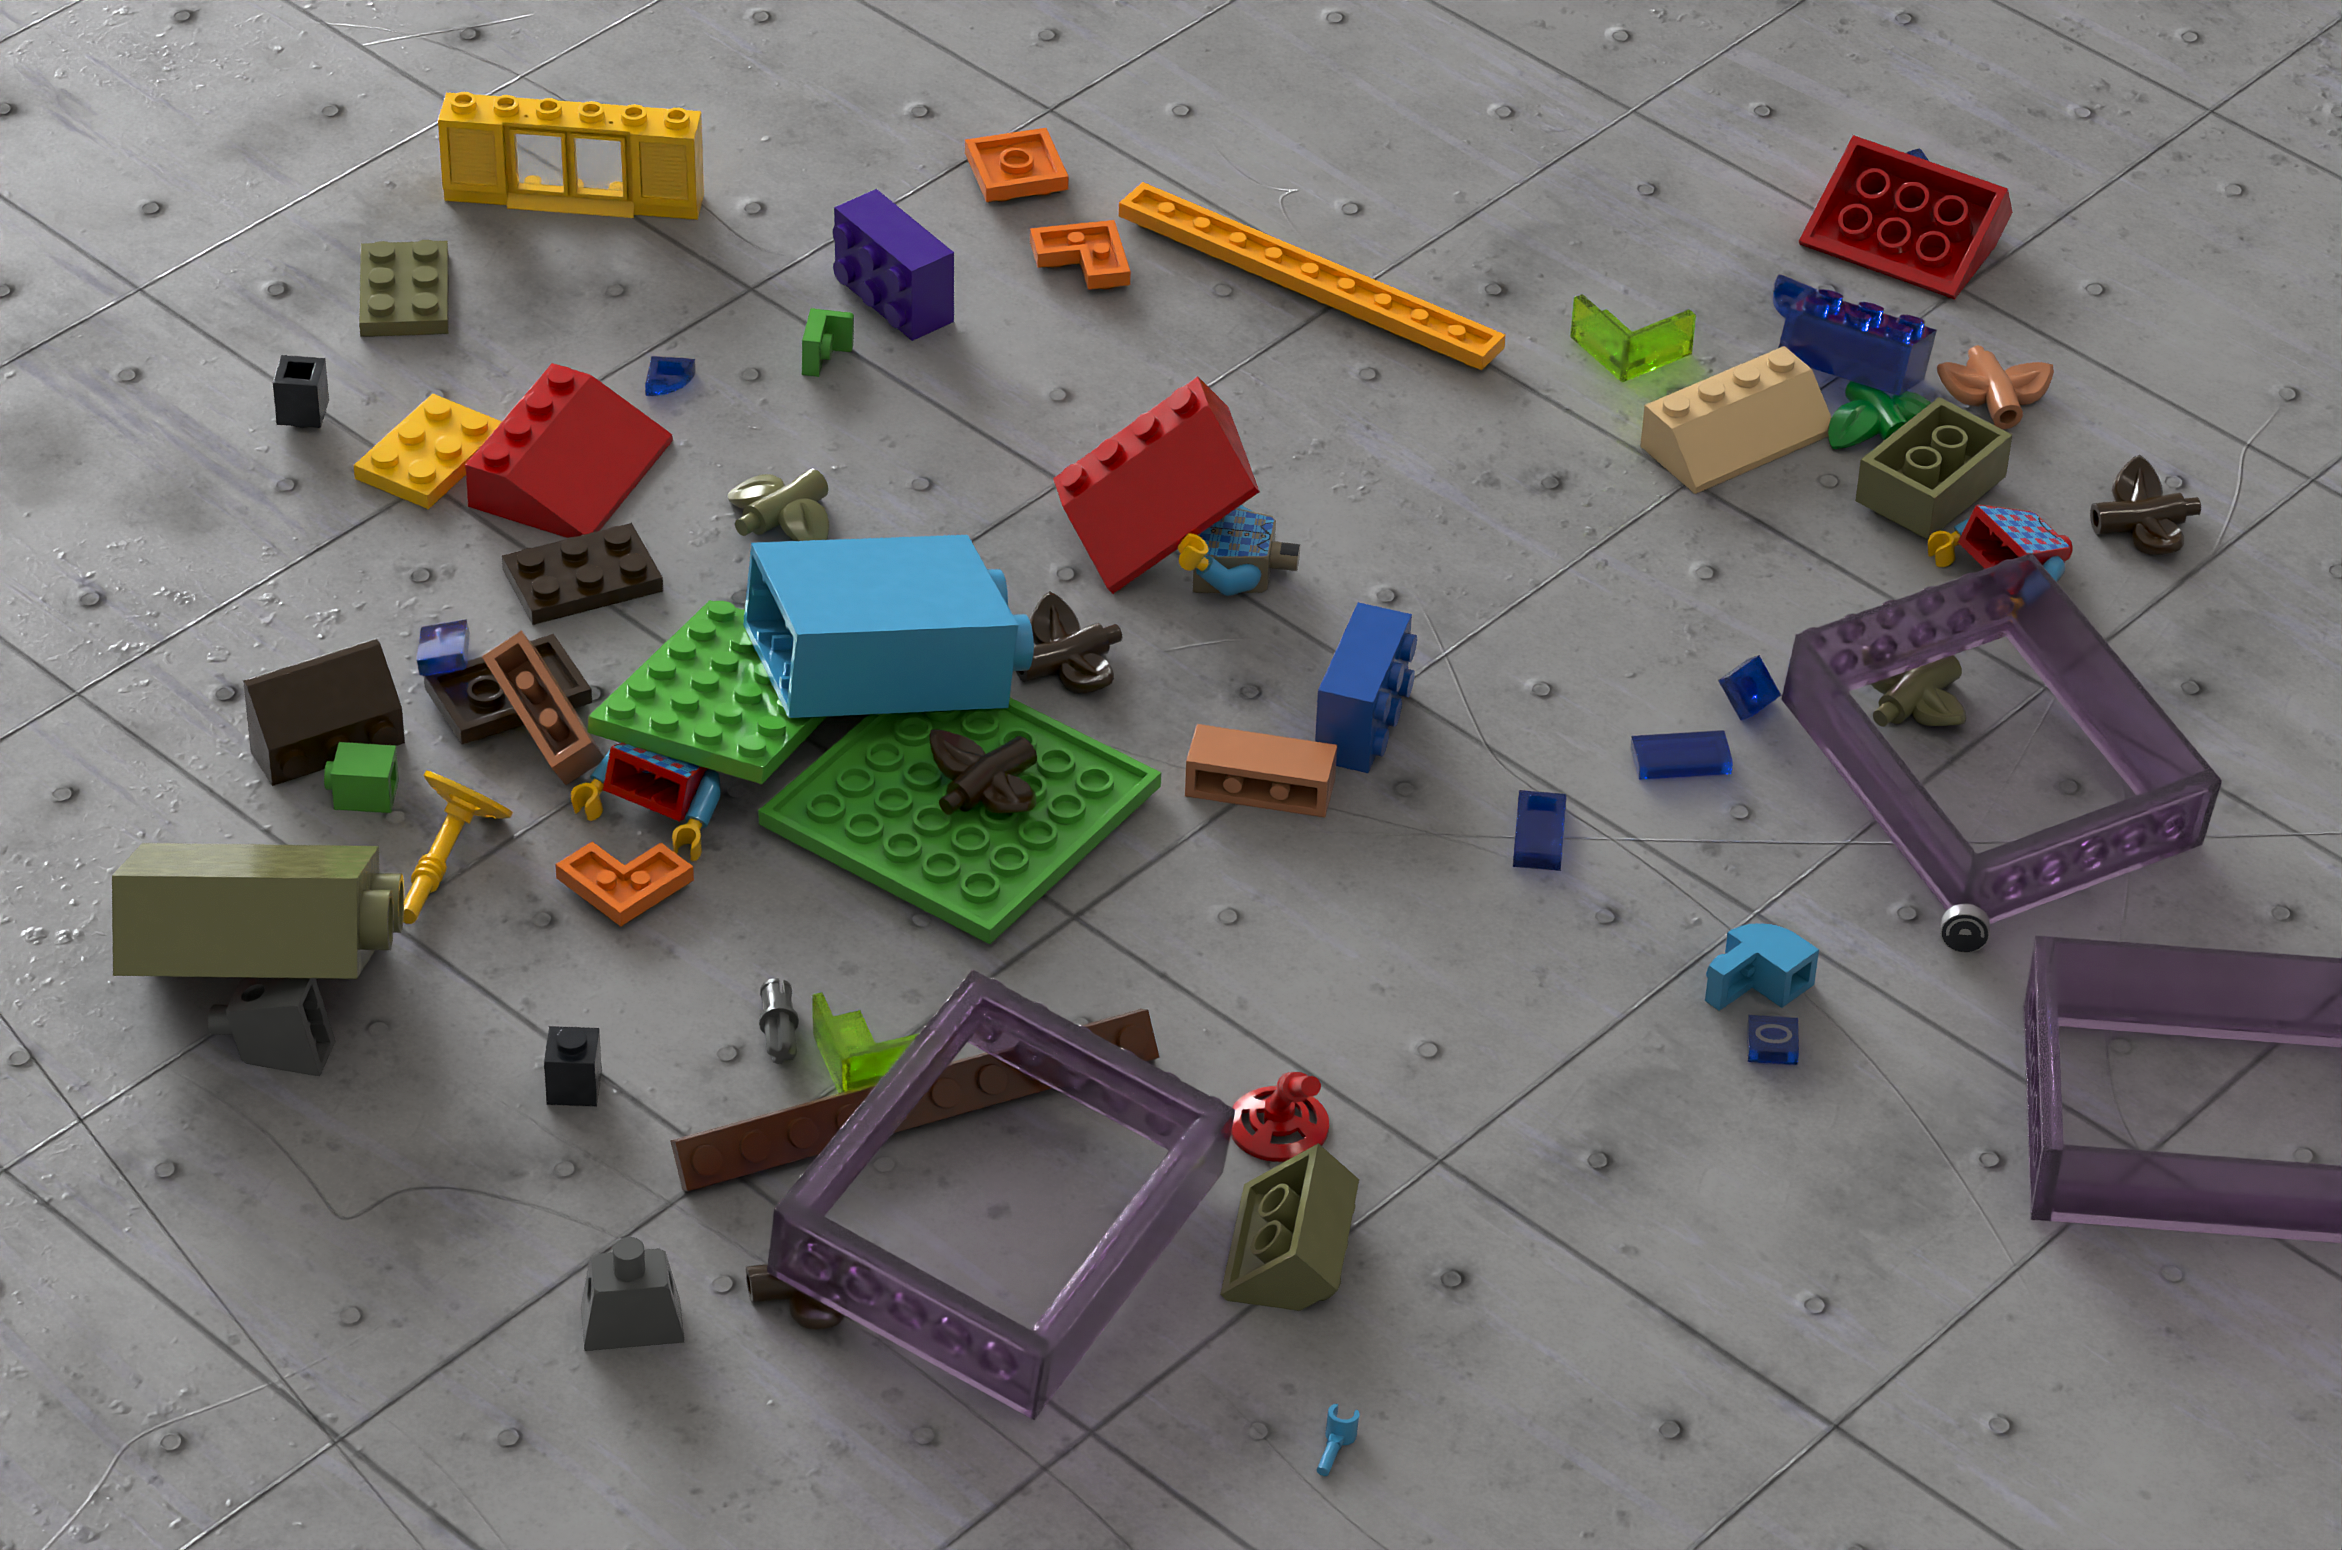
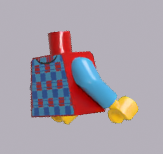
M1976 505L1969 518L1954 526L1955 531L1953 533L1936 531L1928 539V556L1932 557L1935 555L1936 566L1946 567L1951 565L1955 561V546L1960 544L2008 592H2016V596L2003 595L1998 597L1994 605L1993 621L1998 620L2000 616L2008 615L2005 620V631L2012 632L2020 626L2021 611L2025 605L2032 606L2060 580L2065 572V561L2071 557L2073 551L2072 542L2069 537L2058 535L2037 514L2031 511L1986 505Z
M620 742L611 746L609 752L590 775L593 780L591 783H582L572 789L571 802L575 814L585 806V814L589 821L596 820L603 812L599 796L602 791L611 793L679 822L685 819L688 823L676 827L673 831V852L677 854L678 849L682 845L691 844L690 860L692 862L698 860L701 856L700 829L707 828L721 793L720 777L715 770Z

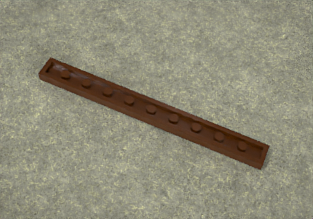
M1138 1009L681 1137L670 1142L682 1190L691 1191L1160 1057L1148 1009Z

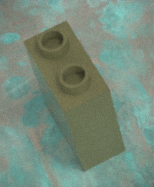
M142 843L112 875L113 976L358 979L374 951L391 950L393 933L402 932L404 921L403 874L379 873V846Z

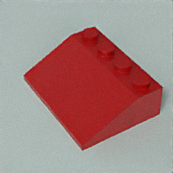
M1853 135L1799 239V244L1940 295L1956 299L1996 247L2013 213L2008 188Z
M551 363L465 464L468 507L566 538L600 531L672 443V434L594 376Z
M1198 376L1185 386L1175 390L1171 396L1148 412L1141 414L1134 422L1111 438L1104 440L1097 448L1074 464L1067 466L1060 474L1053 478L1063 509L1107 589L1112 594L1176 551L1178 545L1188 534L1199 535L1260 492L1229 407Z

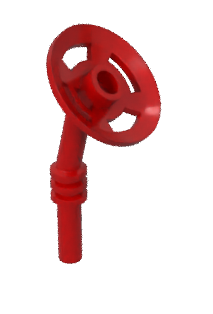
M1287 1072L1278 1079L1277 1086L1258 1088L1243 1095L1231 1108L1228 1120L1229 1132L1235 1144L1247 1154L1271 1162H1285L1318 1143L1322 1146L1329 1132V1117L1323 1105L1313 1097L1320 1092V1081L1316 1077L1307 1076L1302 1072ZM1266 1095H1271L1268 1098L1263 1099L1262 1101L1257 1099ZM1304 1103L1308 1104L1314 1111L1317 1120L1316 1124L1309 1121V1110ZM1295 1107L1300 1111L1302 1117L1294 1115ZM1243 1113H1249V1123L1256 1132L1254 1135H1251L1244 1127L1241 1118ZM1257 1113H1264V1124L1259 1121ZM1297 1131L1303 1137L1299 1141L1288 1144L1271 1143L1273 1136L1283 1137Z

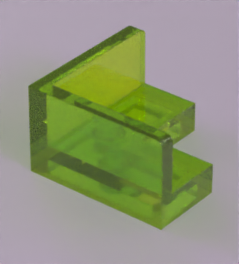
M1581 294L1574 297L1570 337L1623 383L1691 355L1696 314L1688 309L1632 332L1607 309L1601 311L1587 297Z
M823 992L812 994L813 1036L838 1093L938 1066V1039L934 1032H922L875 1043L861 1010L833 1016Z

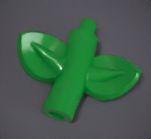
M1865 375L1857 376L1848 383L1845 389V396L1850 402L1841 405L1834 412L1830 420L1828 430L1829 444L1832 449H1844L1869 440L1877 434L1884 441L1931 404V402L1923 396L1909 391H1899L1890 397L1870 377Z

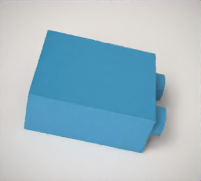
M968 535L751 543L743 625L788 718L1008 708L1013 671H1027L1031 667L1034 639L1030 620L1026 614L1013 615L1008 607L1006 579L1002 570L986 568Z

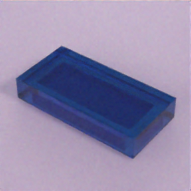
M467 619L421 627L416 659L419 675L428 676L464 670L466 668L470 639Z
M1724 730L1637 735L1631 737L1630 749L1639 780L1732 774L1733 760Z
M1519 790L1513 867L1561 871L1567 794Z

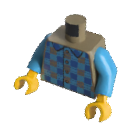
M1240 505L1199 535L1188 534L1178 545V551L1181 553L1179 555V564L1184 570H1193V592L1222 593L1226 596L1238 593H1262L1268 589L1271 568L1298 571L1300 544L1275 541L1276 520L1270 515L1256 513Z

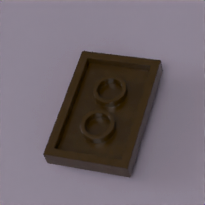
M632 523L613 526L605 530L502 555V569L532 625L663 592V577Z
M551 634L530 641L539 652L573 708L591 704V687L556 636ZM482 656L424 674L425 690L461 745L524 725Z

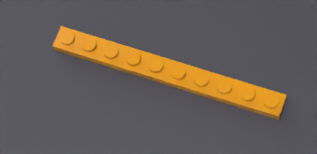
M1142 182L1119 202V217L1244 269L1249 273L1256 274L1282 287L1289 288L1320 303L1329 305L1355 318L1362 319L1393 334L1402 336L1430 350L1442 353L1468 366L1483 370L1505 348L1506 335L1147 183Z

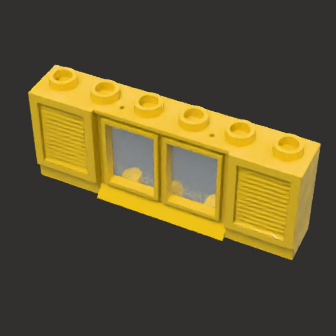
M446 92L438 118L444 201L507 205V209L634 218V215L698 220L704 197L701 111L685 110L683 108H651L636 104L624 106L601 104L595 101L584 103L558 101L553 98L529 99L516 98L511 95L489 96L475 95L469 92Z

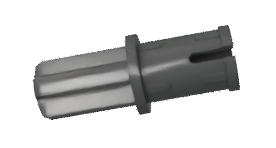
M779 978L767 980L760 988L763 1012L759 1018V1025L761 1031L766 1036L767 1053L772 1056V1061L776 1064H782L784 1060H793L797 1053L795 1030L799 1024L798 1014L792 1006L791 984L783 980V993H781Z

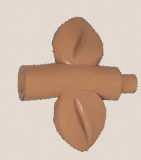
M1979 345L1969 349V360L1966 366L1952 362L1940 363L1937 366V373L1949 393L1965 405L1978 407L1987 403L1993 423L2000 429L2012 428L2021 421L2023 411L2020 405L2032 404L2038 401L2049 388L2054 373L2053 364L2044 362L2019 364L2009 367L2004 371L1992 352L1985 351Z

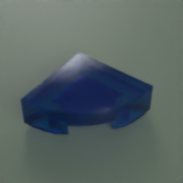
M1779 274L1774 283V307L1784 318L1795 323L1816 302L1817 289Z
M651 356L645 382L646 396L669 394L686 386L695 375V359Z

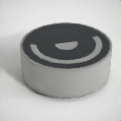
M1959 904L1949 908L1944 913L1941 919V939L1949 949L1960 953H1973L1982 949L1987 944L1990 937V920L1981 908L1971 904Z

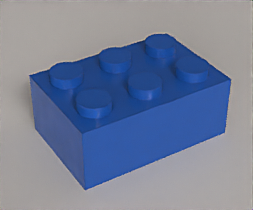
M1359 602L1354 609L1318 689L1315 742L1337 745L1336 766L1369 773L1375 757H1383L1389 739L1388 727L1397 726L1402 709L1401 698L1402 696L1407 698L1410 696L1415 678V671L1408 669V664L1413 660L1417 645V635L1411 634L1412 614Z

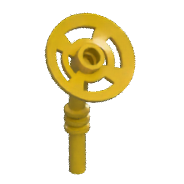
M427 770L423 775L424 778L437 791V794L448 802L444 809L447 816L428 854L423 855L419 859L411 875L412 886L404 900L403 922L406 924H412L417 920L429 894L436 891L447 870L445 862L465 822L470 824L474 815L503 819L511 818L513 814L511 810L494 800Z

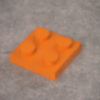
M1047 128L965 139V155L986 202L1007 201L1012 198L1048 195L1052 192L1068 190L1069 176Z

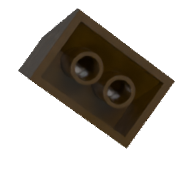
M377 638L243 681L250 750L272 786L324 770L327 761H334L339 742L394 746L405 743L402 706L381 644Z

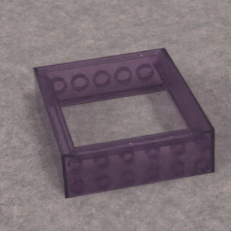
M2032 553L2013 560H2004L1993 567L1975 573L1964 574L1958 579L1938 586L1926 587L1915 594L1897 600L1886 601L1880 606L1857 614H1848L1840 620L1819 627H1811L1795 635L1781 700L1946 911L1959 904L1975 905L1985 911L1989 917L1990 924L2203 845L2222 780ZM2007 637L2136 796L1977 854L1849 691Z
M2035 936L2023 1004L2031 1220L2342 1243V1165L2064 1145L2059 1026L2342 1047V958Z
M972 969L774 1208L767 1272L1035 1420L1223 1174L1236 1109L1226 1105L1221 1099L1208 1095L1181 1081L1176 1075L1164 1072L1138 1058L1133 1052L1119 1048L1093 1034L1088 1028L1076 1025L1050 1011L1045 1005L1033 1002L1016 993L1000 981L990 979ZM967 1042L1169 1150L1031 1330L825 1217Z

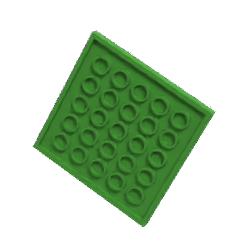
M1011 697L1008 708L869 714L758 810L759 825L970 935L991 944L1161 787V772ZM939 729L967 737L978 744L986 754L1017 736L1026 738L1033 745L1037 753V762L1024 772L1016 775V777L1027 782L1036 794L1035 808L1026 812L1000 814L986 810L983 803L979 802L968 812L958 809L951 815L945 814L939 806V800L948 794L947 786L952 780L939 770L933 758L930 746V731Z

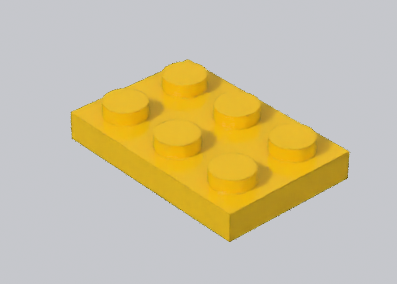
M431 394L354 464L355 479L429 510L466 475L465 464L502 421L436 394Z

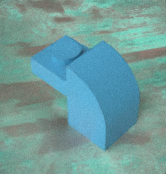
M1755 923L1734 928L1727 933L1725 954H1720L1714 958L1707 969L1706 977L1708 979L1705 1001L1720 1011L1753 988L1783 1008L1815 984L1819 949L1796 933L1772 924Z

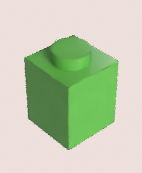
M339 742L334 761L326 762L324 773V786L326 790H332L334 810L392 812L399 782L396 746Z

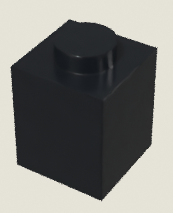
M281 355L273 380L277 425L321 428L329 403L326 358Z
M549 1026L544 1058L547 1105L597 1107L602 1074L600 1028Z

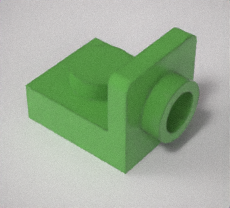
M810 309L802 339V375L819 377L823 360H831L833 351H852L854 345V315L852 313Z

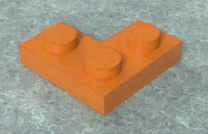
M1115 220L1030 228V244L1037 268L1080 264L1088 289H1110L1130 285L1131 271Z
M592 841L555 864L556 879L620 927L694 881L693 866L663 843L657 844L626 865H623Z

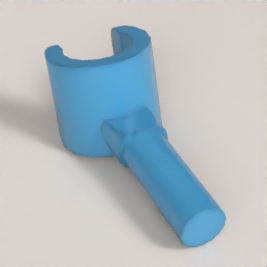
M1333 1404L1329 1407L1325 1432L1328 1440L1316 1469L1318 1474L1328 1476L1338 1451L1343 1445H1349L1356 1440L1360 1414L1358 1410H1355L1352 1418L1344 1420L1337 1418L1338 1404Z

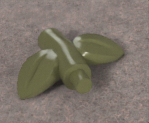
M809 469L787 486H785L781 478L771 474L754 476L738 484L727 494L729 502L739 508H743V516L735 521V528L742 536H746L751 532L761 535L781 525L782 530L793 541L828 539V515L824 507L818 503L819 500L827 496L828 484L825 477L818 470Z
M1869 643L1860 645V656L1864 672L1874 689L1884 694L1879 699V708L1873 712V719L1876 724L1881 727H1885L1890 722L1900 724L1911 714L1918 723L1927 726L1961 725L1966 722V711L1955 696L1941 690L1959 679L1962 674L1960 662L1953 654L1941 651L1913 668L1906 659L1894 651Z

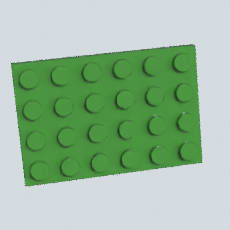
M709 600L588 716L587 733L763 784L827 716L788 718L743 625L745 610L736 608L727 601Z

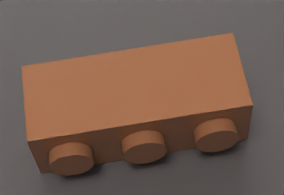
M522 630L482 656L547 762L565 785L588 772L603 760L604 756L590 733H587L586 727L539 652Z
M1197 724L1186 760L1185 796L1325 818L1335 783L1337 745Z

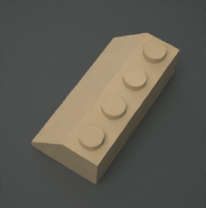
M1783 346L1644 405L1640 447L1689 490L1697 494L1828 437L1829 424L1832 417L1813 370L1788 348Z

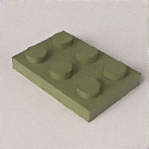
M420 240L417 242L378 241L375 243H361L360 337L448 334V241Z

